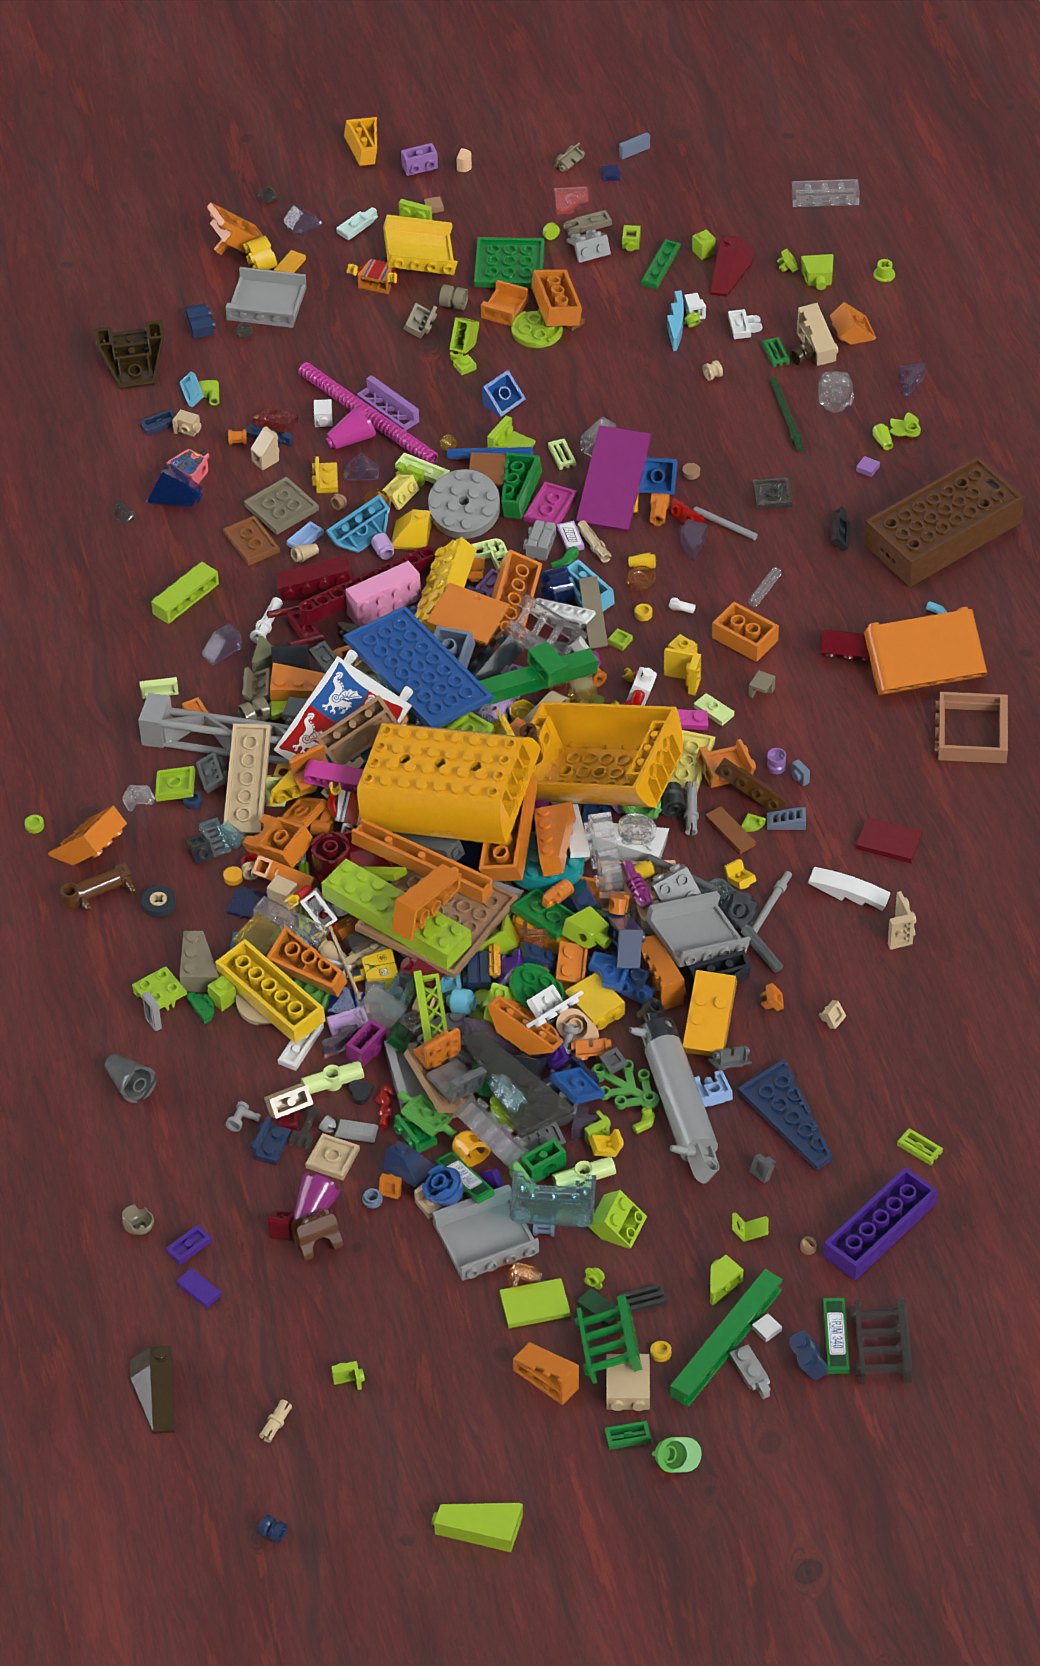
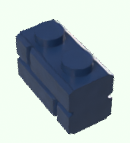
M489 951L476 952L463 968V972H467V975H463V985L472 990L473 994L480 989L490 991Z

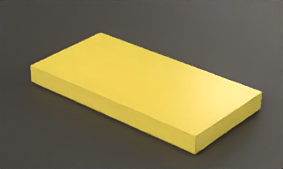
M682 730L683 754L669 782L679 783L682 786L683 793L686 794L685 783L687 781H691V788L693 781L697 782L698 792L704 775L696 760L699 747L707 746L709 752H711L715 743V737Z

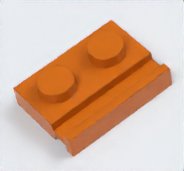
M560 941L555 979L558 982L577 984L584 980L588 949L579 944Z

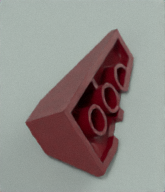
M721 235L710 295L727 297L736 286L739 278L744 276L746 269L751 267L754 251L739 237Z

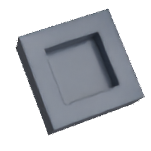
M799 759L792 762L791 774L794 780L798 781L802 786L809 784L810 770Z

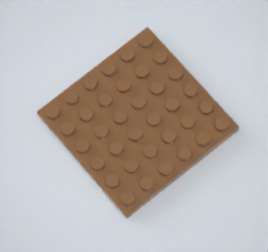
M406 868L407 874L396 881H392L390 884L407 892L410 887H413L421 878L425 877ZM492 883L493 893L484 904L458 892L445 905L441 904L438 910L440 913L471 930V946L448 970L362 920H359L355 925V931L406 956L419 958L441 973L455 979L501 923L503 918L510 912L511 905L518 901V895Z

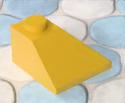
M413 509L396 520L391 541L394 549L417 550L427 546L431 530V511Z

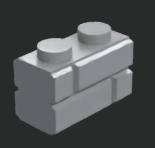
M536 520L533 527H529V538L525 539L523 545L527 557L543 561L547 560L556 537L555 523H545L544 521Z

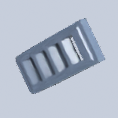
M806 807L768 812L767 830H806Z

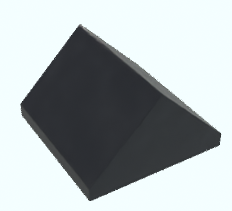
M308 644L271 647L272 666L273 663L310 670Z

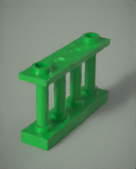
M625 1294L617 1296L618 1305L615 1306V1309L584 1317L581 1307L576 1308L578 1317L575 1318L577 1329L581 1331L586 1359L583 1368L586 1377L590 1376L593 1384L597 1383L596 1371L620 1364H631L634 1372L643 1370L632 1312ZM614 1317L621 1318L618 1324L588 1332L587 1325ZM618 1332L624 1333V1336L619 1340L591 1348V1340ZM623 1347L627 1349L624 1355L596 1363L593 1361V1356Z

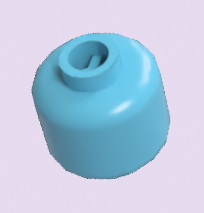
M455 988L451 994L447 995L446 1005L449 1006L450 1011L454 1014L469 1015L476 1009L477 996L473 994L472 990Z

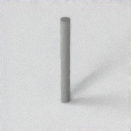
M697 506L694 508L695 512L699 515L702 514L704 518L750 539H757L758 534Z

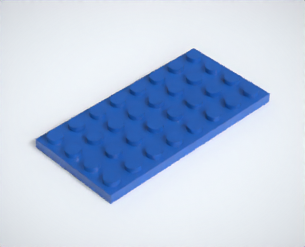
M406 606L344 635V641L397 696H400L406 686L413 690V694L406 702L412 705L410 710L426 727L439 728L493 700V695Z

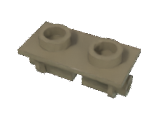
M580 143L575 146L571 145L564 155L561 153L555 159L556 163L553 168L555 169L558 166L561 172H566L574 166V163L576 164L583 159L585 152L578 148Z

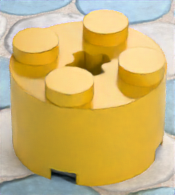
M265 235L243 244L245 252L248 253V256H246L249 265H253L252 268L270 270L277 266L275 254L272 252L271 244Z

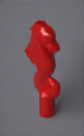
M387 1084L380 1088L381 1091L375 1098L376 1103L381 1105L378 1110V1115L381 1117L379 1124L381 1129L387 1128L388 1120L393 1115V1109L389 1108L391 1106L389 1095H396L393 1087Z

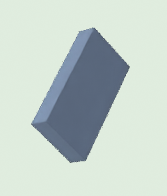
M646 132L620 143L619 157L623 160L649 149L650 135Z

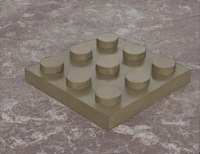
M287 477L244 501V506L276 535L319 511V505Z

